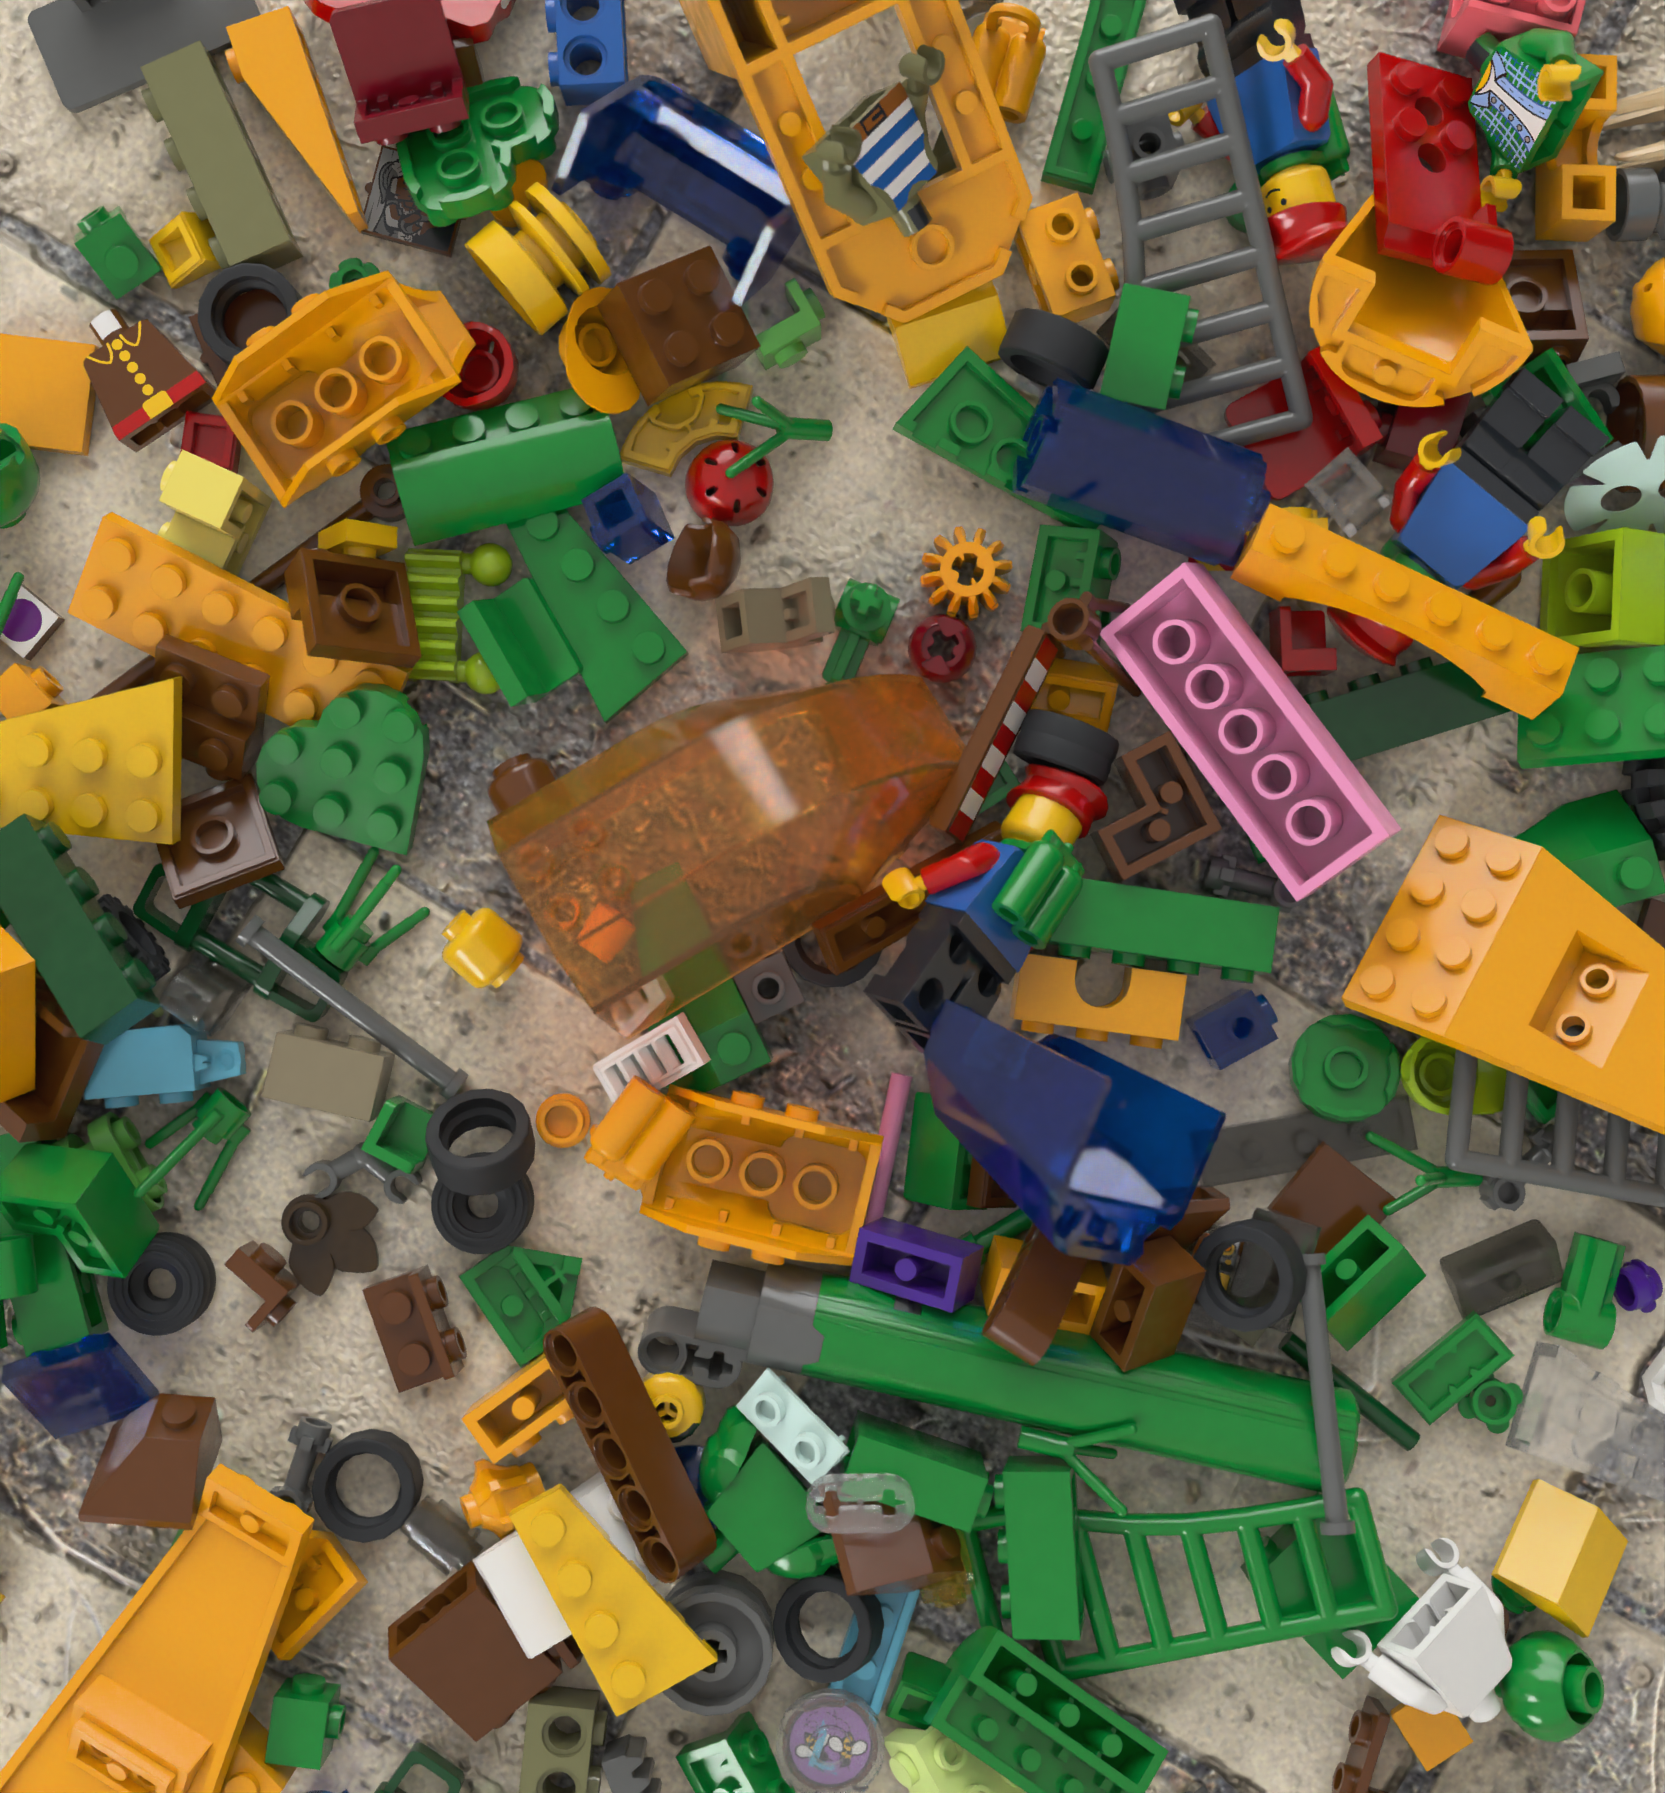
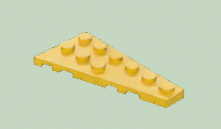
M182 676L0 721V828L5 827L25 813L45 823L52 821L65 834L171 845L180 841Z

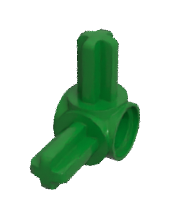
M849 578L835 610L834 623L835 629L839 631V634L822 671V678L826 682L842 689H849L852 686L869 645L878 646L879 643L882 644L899 605V598L887 594L884 589L876 584L861 583Z

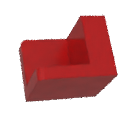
M1278 606L1269 613L1270 654L1287 677L1326 676L1337 670L1336 648H1326L1325 613L1323 611H1291L1290 606Z

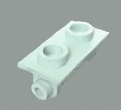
M768 1367L736 1407L815 1487L832 1467L835 1468L849 1454L850 1450L844 1444L846 1438L843 1435L838 1437L817 1414L815 1415L808 1408V1405L785 1383L787 1378L784 1375L778 1377Z

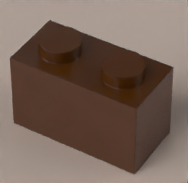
M1171 1235L1120 1249L1089 1335L1124 1372L1174 1355L1206 1270Z

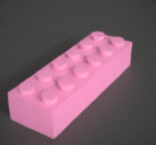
M1184 562L1101 630L1100 635L1297 902L1316 892L1402 830L1203 564Z

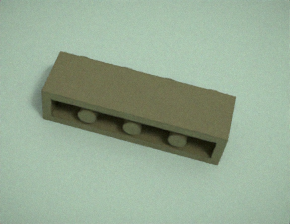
M199 40L141 66V71L149 88L141 91L142 96L155 121L159 123L164 120L171 137L164 140V145L177 170L181 172L186 169L193 187L186 189L187 196L201 221L208 219L216 236L208 239V242L221 268L226 269L241 263L264 264L275 270L303 257L220 70L203 43Z

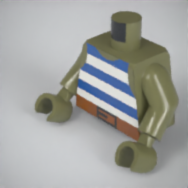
M926 45L918 47L917 55L908 53L900 59L898 65L899 72L908 79L902 83L899 81L865 95L802 156L806 165L823 184V198L826 205L852 218L862 226L892 217L904 237L917 233L932 220V216L917 192L937 173L938 162L929 145L925 113L930 90L929 85L936 84L941 78L945 68V57L941 50Z

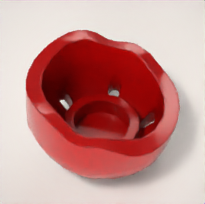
M482 322L464 323V326L474 339L476 345L463 363L459 374L461 382L442 396L457 407L471 411H480L493 408L507 400L517 382L519 362L514 349L498 329ZM494 342L493 352L490 353V344Z
M738 440L717 441L702 449L690 463L685 476V491L690 506L701 519L708 517L733 527L748 524L766 511L772 499L774 479L770 463L765 456L734 478H728L725 474L727 468L754 450L755 446ZM705 460H711L716 465L706 464ZM714 487L716 492L711 496H707L706 491ZM756 488H759L761 491H763V497L758 493ZM735 501L739 502L738 513L733 511Z

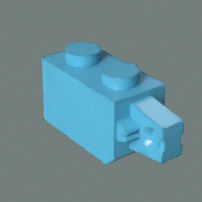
M196 1023L129 1028L104 1045L85 1089L84 1098L85 1100L104 1098L105 1108L139 1105V1095L159 1094L160 1104L193 1101V1091L211 1087V1082L246 1074L244 1042L207 1039V1033Z

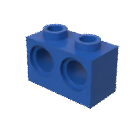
M545 0L548 33H556L557 52H548L551 87H560L565 105L630 103L625 0ZM582 7H593L598 10L596 15L589 20L580 21L573 18L574 13ZM595 60L601 63L600 68L593 74L581 75L575 72L578 65L584 61Z

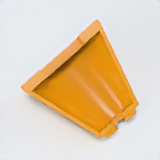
M1374 191L1324 254L1316 270L1310 294L1309 317L1311 328H1313L1320 345V354L1327 365L1346 384L1371 398L1399 406L1433 407L1444 405V399L1472 392L1475 397L1508 378L1533 352L1532 342L1503 277L1494 285L1488 286L1440 274L1432 267L1377 254Z

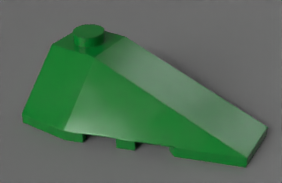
M1617 789L1561 804L1546 814L1545 818L1523 833H1518L1513 837L1545 848L1614 907L1665 893V882L1653 840Z

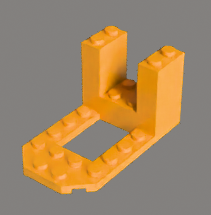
M679 0L708 69L737 79L830 295L848 303L875 311L891 319L907 323L1004 274L1012 253L1009 250L1020 221L1025 220L1033 197L959 0ZM891 6L895 8L913 54L917 55V49L921 45L941 50L944 54L945 68L943 74L936 84L929 85V98L957 167L927 182L917 192L932 216V220L923 229L909 237L902 235L892 217L862 226L824 202L823 184L806 165L802 156L825 134V130L793 56Z

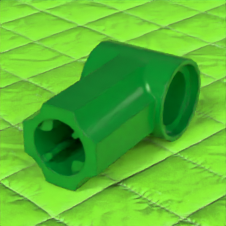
M1574 1232L1561 1285L1550 1293L1544 1308L1543 1330L1546 1335L1599 1350L1608 1346L1616 1325V1308L1612 1303V1298L1626 1246Z

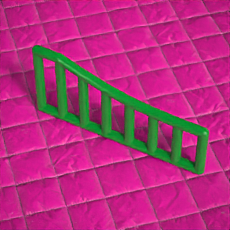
M1359 1487L1345 1489L1350 1520H1355L1356 1533L1354 1535L1372 1599L1338 1605L1315 1521V1519L1325 1517L1322 1494L1247 1507L1190 1513H1127L1126 1516L1121 1517L1116 1512L1078 1509L1083 1595L1098 1652L1066 1658L1062 1640H1039L1045 1663L1072 1681L1393 1619L1398 1613V1606L1366 1492ZM990 1505L984 1519L975 1517L970 1533L954 1529L960 1539V1553L980 1628L993 1626L1004 1633L977 1532L1006 1526L1005 1509H997L995 1505ZM1293 1523L1316 1610L1283 1616L1259 1528ZM1237 1531L1260 1621L1228 1627L1203 1534ZM1089 1532L1123 1535L1151 1642L1119 1647ZM1146 1536L1181 1537L1206 1631L1173 1637Z

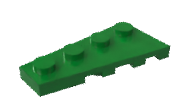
M968 346L963 349L903 414L892 429L1068 527L1097 529L1128 494Z
M566 509L506 523L536 585L583 665V671L580 674L606 724L609 723L688 655L687 650Z

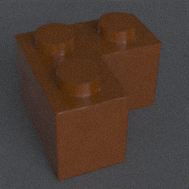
M1171 730L1113 761L1137 810L1094 831L1090 836L1114 882L1126 880L1222 829Z

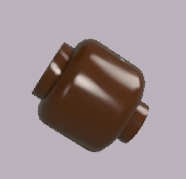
M524 753L506 760L492 772L494 779L488 787V796L509 832L514 834L530 832L533 838H539L549 834L561 825L562 821L559 816L568 806L569 796L548 760L532 758L530 754Z

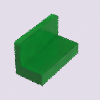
M523 578L497 597L473 600L457 611L511 707L536 703L583 671V665L532 578Z
M917 1092L915 1094L903 1192L906 1200L948 1210H987V1208L966 1205L973 1150L994 1151L1000 1101L983 1098L951 1097L929 1092Z

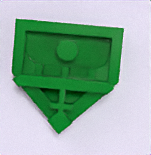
M507 1246L502 1250L491 1253L458 1277L515 1361L522 1367L544 1351L543 1339L545 1334L570 1319L582 1258Z

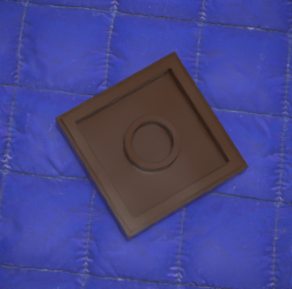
M251 773L246 774L242 781L233 779L182 798L181 840L172 845L156 843L173 901L179 909L285 869L267 812L262 808L259 801L260 791L257 782Z

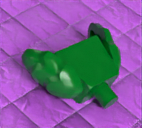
M737 1404L728 1407L720 1420L717 1431L708 1437L699 1464L700 1491L706 1499L704 1510L717 1527L714 1530L717 1542L714 1553L703 1560V1563L716 1574L740 1553L756 1572L766 1568L771 1574L793 1579L810 1578L824 1574L831 1565L839 1563L825 1508L761 1435L753 1440L757 1428L736 1407Z

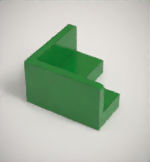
M27 1143L0 1175V1212L11 1228L17 1231L57 1236L77 1267L84 1273L126 1278L160 1228L159 1223L143 1198L138 1199L134 1196L135 1186L115 1155L111 1152Z

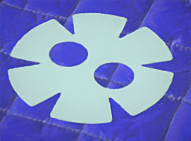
M1660 436L1657 439L1649 460L1646 459L1637 442H1632L1602 456L1589 465L1583 473L1605 484L1573 485L1567 492L1564 502V513L1568 524L1574 531H1579L1607 519L1594 533L1621 527L1648 531L1649 525L1653 524L1658 533L1665 534V497L1659 494V486L1665 480V436ZM1634 486L1641 491L1640 500L1628 509L1608 511L1601 506L1602 497L1616 487Z

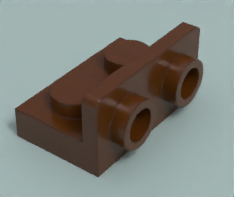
M428 1264L369 1285L362 1290L399 1393L442 1377L444 1380H448L457 1376L464 1367L462 1359L467 1357L465 1342L457 1327L450 1328L444 1311V1307L448 1306L445 1286L438 1275L432 1277Z

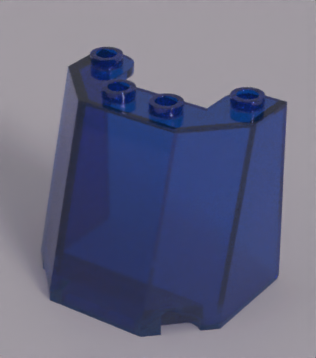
M947 999L932 1025L931 1035L923 1052L935 1115L1059 1251L1070 1256L1128 1266L1137 1261L1144 1254V1240L1160 1226L1171 1230L1183 1219L1226 1119V1114L1223 1111L1072 1038L1054 1033L1035 1042L976 1013L973 1009L963 1004Z

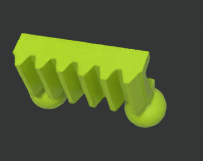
M495 543L482 544L472 553H464L462 550L408 548L404 560L407 566V578L422 656L413 667L408 681L464 682L472 690L480 694L497 692L500 690V687L480 652L473 654L467 661H461L463 622L457 611L464 607L465 575H472L477 582L485 586L493 587L504 583L511 575L513 568L509 552L501 545Z

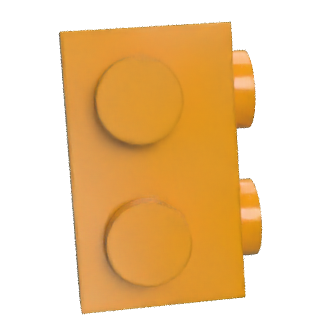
M311 1530L301 1565L271 1647L278 1660H291L368 1583L333 1532Z

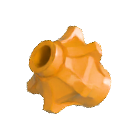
M482 1458L474 1461V1479L469 1487V1494L459 1498L460 1505L471 1529L481 1525L483 1529L493 1532L502 1540L516 1530L509 1517L510 1511L544 1493L545 1490L532 1462H527L520 1466L517 1464L504 1466L493 1464Z

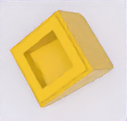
M182 211L148 240L172 289H178L221 268L208 242V239L216 236L208 219L201 221L196 212Z

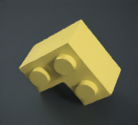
M182 449L178 460L169 463L161 478L160 489L162 494L159 501L176 512L171 522L163 524L157 535L238 576L273 499L246 478Z

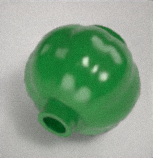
M1541 1630L1523 1636L1508 1648L1513 1659L1512 1666L1509 1672L1494 1687L1497 1696L1502 1698L1507 1714L1523 1731L1542 1741L1560 1742L1577 1735L1592 1722L1595 1714L1600 1711L1603 1705L1604 1683L1601 1673L1594 1667L1591 1658L1577 1643L1558 1631Z

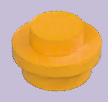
M558 1093L550 1096L540 1105L536 1114V1128L540 1137L549 1145L557 1148H568L578 1144L585 1138L591 1125V1116L587 1105L579 1097L569 1093Z

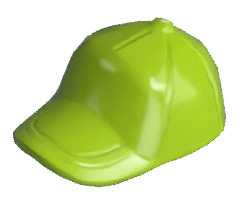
M1421 1036L1408 1048L1401 1062V1081L1408 1096L1423 1108L1443 1115H1449L1455 1048ZM1479 1058L1472 1115L1500 1113L1503 1111L1507 1070Z

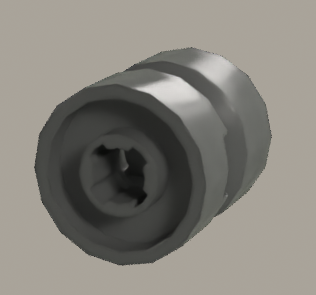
M1650 167L1616 169V221L1606 228V233L1611 241H1646L1652 233H1658L1660 239L1665 240V167L1658 174Z

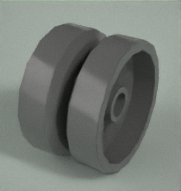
M711 1570L696 1572L678 1582L665 1597L666 1602L670 1601L701 1640L704 1639L715 1650L718 1661L664 1690L663 1694L681 1709L703 1716L730 1714L750 1703L767 1681L773 1660L774 1631L772 1610L761 1590L744 1576L720 1570L716 1574ZM713 1639L719 1641V1643H710L707 1640Z

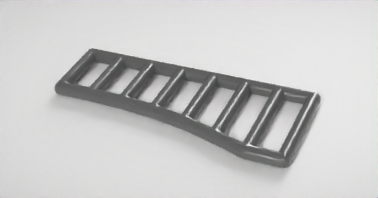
M1207 14L1095 50L1091 53L1088 63L1103 121L1115 184L1122 233L1124 283L1175 292L1255 268L1263 301L1197 320L1192 344L1181 342L1180 348L1268 323L1276 354L1275 357L1183 382L1179 400L1168 398L1165 410L1279 378L1282 380L1289 410L1148 449L1141 417L1165 410L1118 401L1117 416L1132 471L1137 474H1144L1308 428L1313 422V413L1222 20L1216 14ZM1203 42L1210 76L1125 103L1121 102L1114 69L1191 44ZM1216 99L1224 133L1133 161L1127 126ZM1226 156L1230 157L1237 190L1142 218L1138 183ZM1237 213H1243L1250 246L1146 276L1144 241Z
M1573 1025L1565 1031V1034L1568 1036H1578L1585 1028L1580 1025ZM1456 1049L1445 1150V1163L1448 1168L1454 1171L1665 1208V1135L1658 1133L1654 1183L1626 1179L1631 1121L1608 1112L1603 1174L1574 1169L1580 1100L1557 1091L1551 1165L1522 1160L1529 1079L1508 1070L1506 1072L1499 1155L1470 1151L1469 1144L1478 1058Z

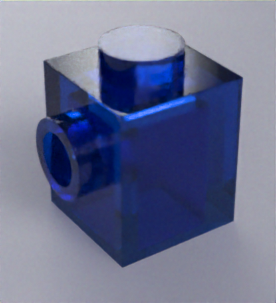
M627 472L581 500L591 523V535L597 546L605 554L612 553L629 565L675 538L656 493Z
M1241 988L1185 1019L1208 1063L1212 1068L1218 1070L1228 1067L1279 1039L1272 1025L1278 1022L1272 1006L1262 993L1255 996L1253 991Z

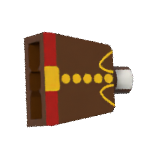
M110 309L100 313L91 321L89 327L102 347L87 356L83 361V365L115 436L134 452H139L185 421L186 411L198 412L213 402L212 397L216 388L148 319L141 320L129 328L119 311Z

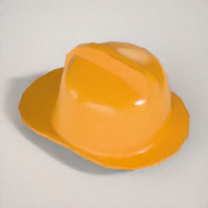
M596 287L584 291L573 302L568 319L564 323L559 335V354L563 365L566 367L567 377L579 397L587 405L601 413L616 415L631 409L639 399L640 390L597 308L598 304L612 289Z

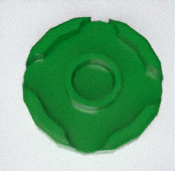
M1353 1014L1329 1015L1310 1025L1294 1043L1288 1062L1290 1084L1300 1103L1316 1117L1336 1124L1360 1123L1380 1113L1396 1095L1401 1078L1399 1053L1393 1042L1390 1043L1388 1037L1382 1033L1383 1030L1371 1020Z

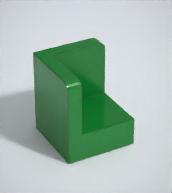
M401 1095L388 1099L382 1107L361 1150L407 1174H413L423 1168L429 1156L425 1142L426 1128L434 1112Z

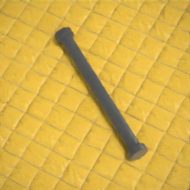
M257 915L251 919L235 939V942L243 948L248 943L442 1089L440 1095L445 1099L449 1100L453 1097L467 1079L469 1074L461 1068L455 1072L262 927L265 921Z
M1325 1253L1302 1254L1307 1278L1305 1292L1301 1301L1325 1521L1320 1522L1321 1535L1356 1533L1355 1520H1349L1321 1273V1265H1326Z

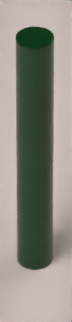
M1290 1331L1283 1337L1278 1348L1309 1372L1306 1342ZM1332 1364L1334 1386L1351 1390L1358 1402L1360 1414L1406 1451L1414 1448L1420 1439V1434Z

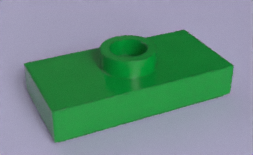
M1473 1310L1391 1378V1382L1430 1426L1515 1355L1479 1314Z

